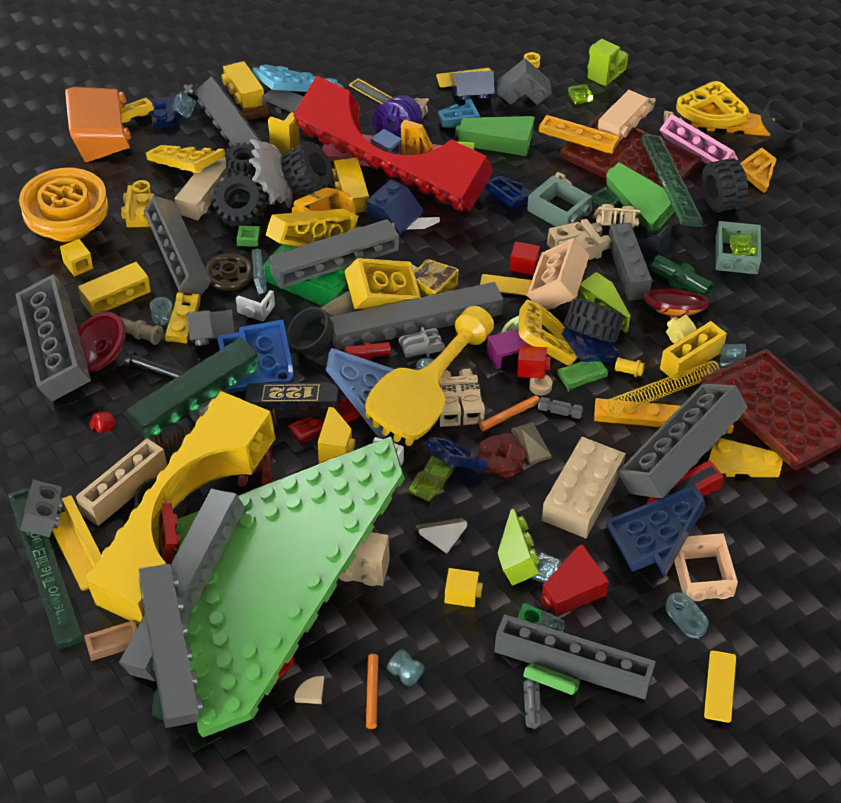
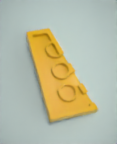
M160 145L146 152L147 160L157 164H165L169 167H177L181 170L199 173L205 167L224 158L225 150L217 149L216 152H212L211 148H203L202 151H196L195 147L181 149L180 146Z

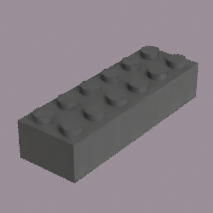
M52 274L18 292L16 299L37 387L52 402L90 382L91 378L68 291L64 285Z
M702 384L617 472L629 493L655 498H663L668 495L670 489L684 478L687 471L699 462L704 453L713 447V444L727 432V429L748 408L737 386Z

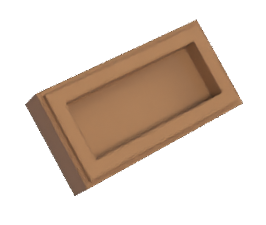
M135 620L84 635L91 661L125 651L137 629Z

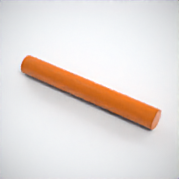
M535 395L479 423V427L482 431H485L539 404L540 399Z
M371 654L368 656L366 727L374 729L377 727L378 655Z

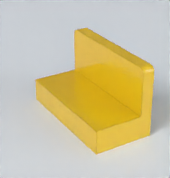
M293 112L284 121L274 117L268 119L270 144L275 145L282 154L300 145L299 126L293 117Z

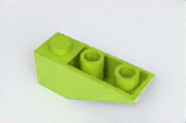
M597 272L580 283L578 298L621 312L625 316L621 330L625 333L628 332L630 314L613 283Z
M514 509L510 511L498 551L503 571L512 586L540 574L537 563L540 562L535 549H531L534 546L533 540L529 532H525L529 529L524 517H518Z

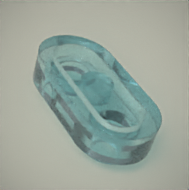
M679 592L671 594L666 603V611L687 636L692 638L703 636L708 627V619L688 595Z

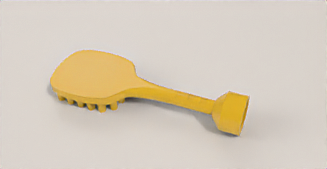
M467 307L455 321V329L458 335L434 361L420 370L397 368L382 377L372 388L365 403L366 412L364 416L367 419L373 418L372 427L378 428L379 425L383 426L382 434L384 436H388L391 431L394 433L393 440L395 442H399L403 437L406 439L405 444L407 446H411L414 440L426 434L440 417L445 405L446 397L439 386L444 371L468 343L479 345L492 333L494 321L491 315L481 307Z

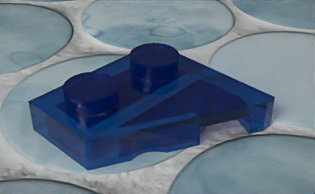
M186 96L149 99L154 108L151 111L153 129L173 127L176 122L175 119L181 114L182 106L187 104Z
M500 175L489 179L484 186L486 190L511 208L527 202L529 195L537 189L527 190L522 188L523 183L512 181Z
M565 327L562 332V336L581 362H616L620 356L611 342L585 335L568 327Z
M429 436L426 443L433 451V454L440 457L444 461L443 464L451 468L461 466L485 470L488 463L485 459L471 458L470 451L448 439Z

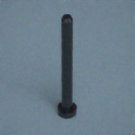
M132 350L127 352L124 359L125 365L133 366L135 364L184 382H188L196 377L137 356V352ZM202 379L209 388L214 391L217 390L218 386L216 383Z

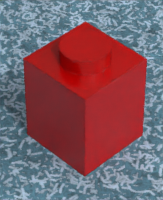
M515 241L511 253L510 271L534 275L541 256L539 255L540 246Z
M520 345L518 377L544 379L545 371L550 370L551 357H547V347Z

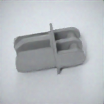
M421 327V332L400 337L399 343L403 347L405 357L426 354L429 358L430 353L443 350L445 345L441 342L442 339L438 335V330L436 328L424 330Z

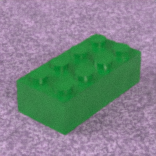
M282 244L273 255L297 248V246ZM268 259L265 262L266 282L279 287L270 272V260ZM348 267L282 289L324 306L349 291L345 270Z

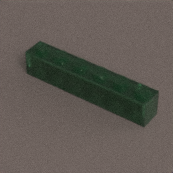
M240 337L128 408L127 412L131 424L145 439L158 435L162 430L178 422L185 415L198 409L210 399L217 397L220 391L223 392L230 386H234L238 381L260 368L257 352Z

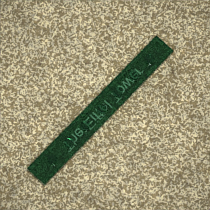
M643 134L641 141L680 224L701 227L703 220L662 137Z
M30 487L8 493V497L59 650L83 642V637L49 537L20 530Z

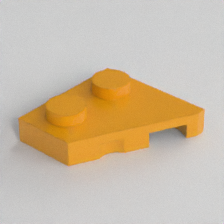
M407 120L402 122L401 155H417L435 150L422 124Z
M760 148L742 161L740 165H742L747 180L765 193L777 159L763 148Z

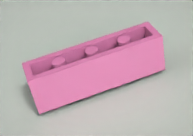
M672 114L660 129L667 141L706 164L728 158L738 160L732 149Z

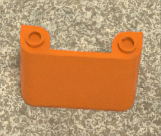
M71 87L66 89L69 131L85 163L130 148L129 139H131L129 129L127 127L124 128L122 124L120 110L124 107V103L127 102L123 91L90 87Z

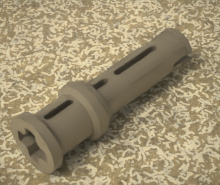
M120 317L124 322L126 333L132 334L135 339H145L154 345L160 342L163 334L161 326H152L146 324L143 320L136 322Z

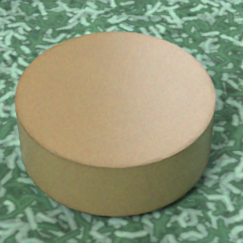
M545 375L544 379L531 378L529 388L536 395H547L552 390V379L548 375Z

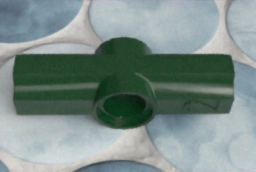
M657 255L651 264L650 270L668 279L669 284L674 289L683 290L685 288L688 291L702 294L708 298L714 288L713 282L697 275L695 269L687 263L678 265L661 255Z

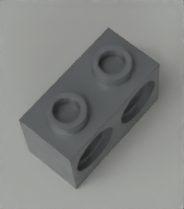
M33 479L27 496L20 530L50 537L52 529L58 528L61 514L57 513V511H61L63 506L62 498L64 497H60L61 486Z

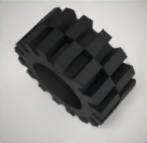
M243 142V145L236 143V146L231 145L230 149L227 148L225 160L226 169L229 173L236 172L237 175H240V172L246 174V177L248 174L255 175L256 168L249 162L251 158H255L252 153L255 147L252 143H249V145L246 142Z

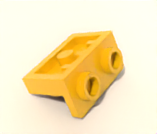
M128 185L127 193L123 195L125 206L121 208L122 219L126 220L127 227H150L144 210L154 194H134L133 186Z

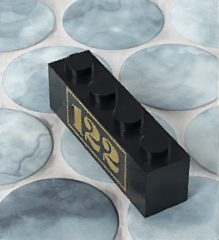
M336 382L248 383L245 401L269 410L271 418L272 409H274L276 419L326 418L329 407H334L339 413L341 396L340 388Z

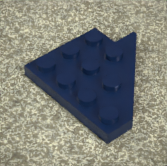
M693 485L605 522L607 529L632 572L656 563L661 573L665 575L706 505L703 496L697 487Z

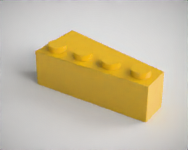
M346 209L274 214L271 216L266 236L281 244L301 247L354 230L359 216Z

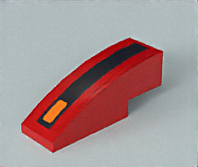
M709 460L689 470L684 478L670 489L668 495L695 485L701 495L705 496L721 489L724 476ZM651 497L647 500V504L661 498Z

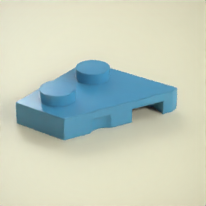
M471 99L465 100V105L459 107L458 104H455L450 108L438 111V119L442 127L446 128L460 125L463 118H480Z

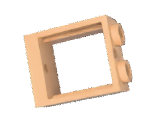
M724 534L688 536L674 560L684 600L702 601L704 599L734 597L738 581ZM716 557L722 580L691 583L685 559Z

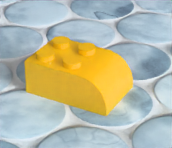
M357 258L345 270L354 309L365 310L421 298L411 262Z

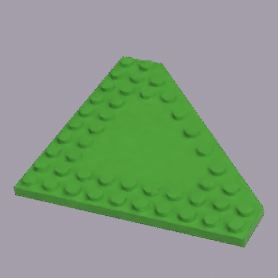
M391 437L238 495L245 506L243 515L235 526L232 537L228 540L220 560L217 561L211 573L210 580L206 583L198 603L195 604L187 622L188 636L184 637L186 645H191L193 661H189L190 670H195L198 686L194 687L195 696L200 695L203 712H199L197 722L198 732L202 737L254 718L259 710L257 708L264 695L268 696L279 678L277 674L284 663L288 664L299 647L298 641L303 633H307L318 617L317 611L322 603L328 601L337 587L336 581L342 572L346 573L356 557L355 552L361 543H365L374 528L373 523L379 514L382 515L392 500V493L397 486L400 487L405 477ZM199 511L177 519L175 534L180 535L179 548ZM175 549L172 562L179 549Z

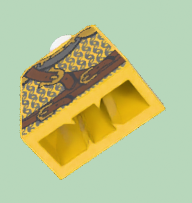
M426 260L419 268L412 265L421 297L449 292L458 285L459 269L432 260Z

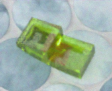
M432 456L423 472H418L408 489V493L430 502L452 473L453 465Z

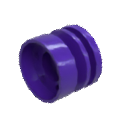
M407 95L392 97L381 104L374 112L373 127L375 132L379 133L385 129L401 138V124L404 120L418 124L422 123L420 105L415 99Z

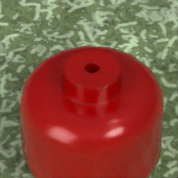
M108 411L94 413L90 421V428L96 429L98 433L109 431L115 425V419Z

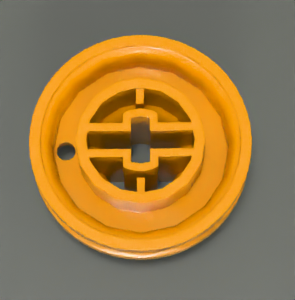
M58 168L41 173L32 178L23 187L19 197L23 220L27 227L41 236L62 242L83 238L104 220L108 212L106 189L102 180L95 174L78 168Z

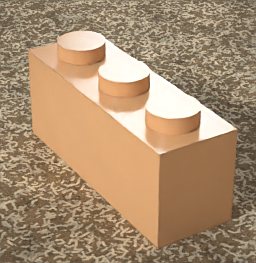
M628 90L599 119L598 130L620 136L619 141L623 137L625 138L633 127L635 128L638 122L648 114L649 98Z

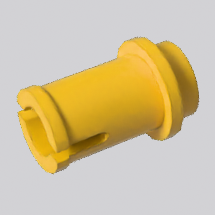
M618 357L615 371L634 374V377L642 376L645 363H641V360L636 362Z

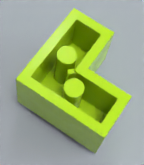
M600 39L590 47L587 78L607 86L627 69L628 54L621 51L619 46Z

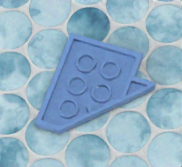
M331 348L326 371L378 438L384 439L386 436L382 434L383 426L379 425L378 428L372 427L373 418H365V403L369 393L378 381L395 369Z

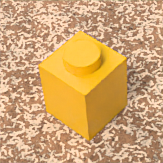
M80 239L60 246L63 262L73 276L93 269L91 254Z
M449 568L445 587V603L475 607L476 598H481L483 583L478 582L479 572Z

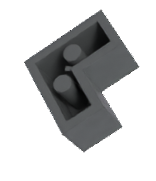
M526 58L497 80L498 94L510 105L524 94L537 105L552 94L550 80Z
M232 310L187 313L191 343L195 342L196 346L209 345V341L218 340L219 335L235 333Z

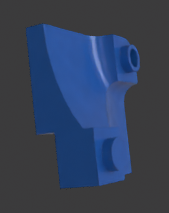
M283 320L239 327L240 332L218 336L228 394L246 391L248 383H293L294 372Z

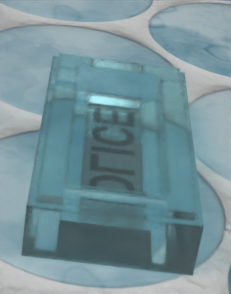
M254 249L252 250L254 282L258 294L266 293L265 263L261 250Z

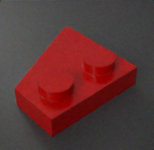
M162 503L158 517L159 549H162V559L166 564L171 565L175 549H179L180 535L175 534L177 514L173 513L172 503Z

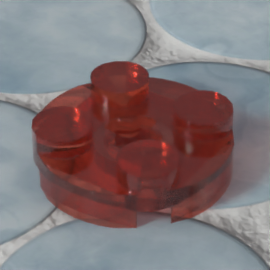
M503 433L492 436L480 443L478 461L485 472L489 474L491 472L498 473L499 477H509L521 470L525 459V449L518 440L514 439L512 434ZM505 454L506 458H502L501 456L497 457V455Z

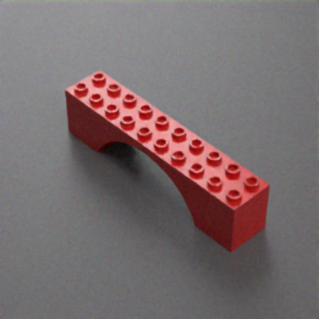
M316 76L293 115L297 125L303 129L302 132L311 138L315 136L327 146L332 144L339 152L344 154L348 152L352 154L353 158L357 157L358 161L364 160L368 162V165L376 170L381 168L385 170L384 172L392 178L397 176L406 185L411 186L413 184L425 194L430 192L439 201L452 203V206L459 211L464 209L470 212L493 172L485 155L452 139L435 150L417 155H397L380 150L363 137L359 123L360 106L351 92L324 78Z

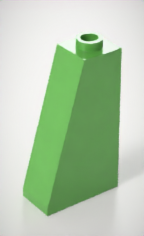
M535 117L463 118L460 126L457 125L455 137H458V142L474 143V148L527 156L534 132Z
M620 162L607 172L608 189L624 206H633L636 210H640V213L635 218H639V223L647 232L659 229L677 210L678 202L676 201H678V198H675L676 196Z

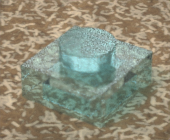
M181 91L177 94L172 108L185 118H188L192 114L197 102Z
M723 344L719 359L721 366H743L746 354L745 344Z
M540 553L538 556L540 562L537 563L540 574L531 578L545 583L562 563L559 559Z

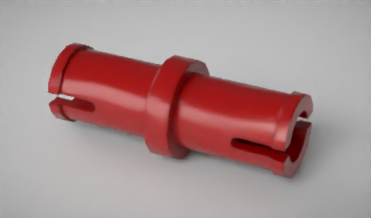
M365 342L363 345L344 347L345 353L365 358L366 360H370L371 357L390 356L391 354L389 342L376 344Z

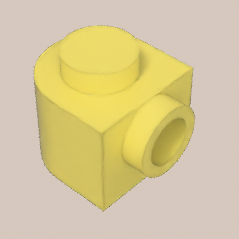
M687 315L679 319L674 317L666 324L669 328L666 333L673 343L696 331L694 323Z

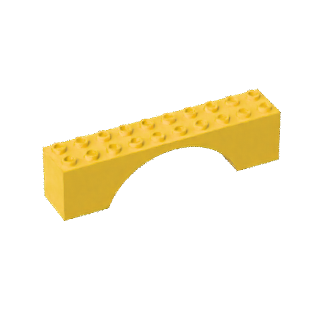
M220 391L216 398L211 400L208 410L203 416L199 417L193 431L186 435L180 449L173 453L170 463L165 470L158 474L155 484L145 492L139 506L132 510L129 520L124 527L117 531L111 545L104 549L101 559L96 566L89 570L86 582L97 606L129 621L135 620L136 624H140L145 613L138 580L139 569L166 564L160 556L158 545V517L162 503H172V508L174 509L186 496L204 484L231 475L252 474L276 439L270 411Z

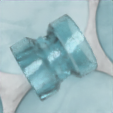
M403 649L391 658L387 670L394 676L399 675L404 684L411 686L420 678L424 665L418 660L413 661L411 655Z

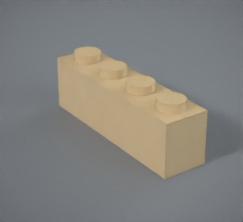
M225 157L205 167L202 172L195 173L174 198L180 215L199 220L207 212L208 207L213 202L212 195H215L213 192L214 187H219L217 182L219 180L223 182L226 175L228 177L232 176V173H229L226 169Z
M145 439L76 496L82 516L97 526L102 524L135 496L137 489L142 483L156 478L162 470H165L167 461L164 449L149 439Z

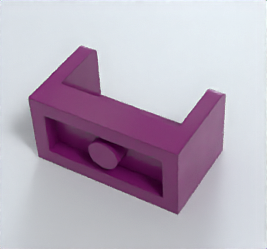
M519 329L488 337L487 353L496 369L501 368L502 357L519 353L520 345L532 346L520 337Z

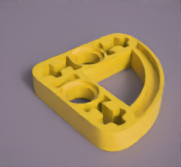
M713 81L679 97L676 105V110L683 117L694 123L709 127L738 125L747 120L749 112L748 107L719 81ZM697 96H703V97H705V99L700 100V99H697L696 97H697ZM724 100H729V101H731L732 103H731V104H727V103H724L723 101H724ZM711 103H715L725 115L708 114L698 110Z
M526 300L519 310L520 337L532 346L547 347L548 355L566 365H572L578 358L579 352L571 334L549 311L534 301ZM542 324H543L552 334H550V333L544 331V330L542 329Z

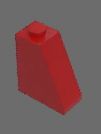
M583 544L573 551L543 585L540 598L544 609L549 610L554 618L606 596L609 581Z

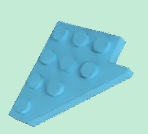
M264 64L260 65V68L253 67L252 70L254 76L272 90L307 92L316 78L311 73L295 72L283 66L275 67ZM326 78V80L343 88L336 79Z

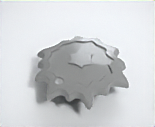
M250 139V142L255 147L252 150L255 158L249 160L256 168L252 181L262 184L263 191L269 195L270 205L277 199L279 203L285 201L289 208L292 204L294 191L288 185L282 172L283 166L281 161L283 160V155L273 144Z

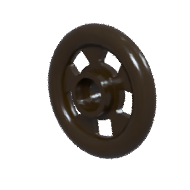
M236 253L217 255L205 265L211 280L210 286L218 290L232 291L246 286L254 276L252 262L245 256ZM220 266L219 270H215L214 267ZM239 269H246V273H240ZM219 276L222 280L218 281L215 277Z

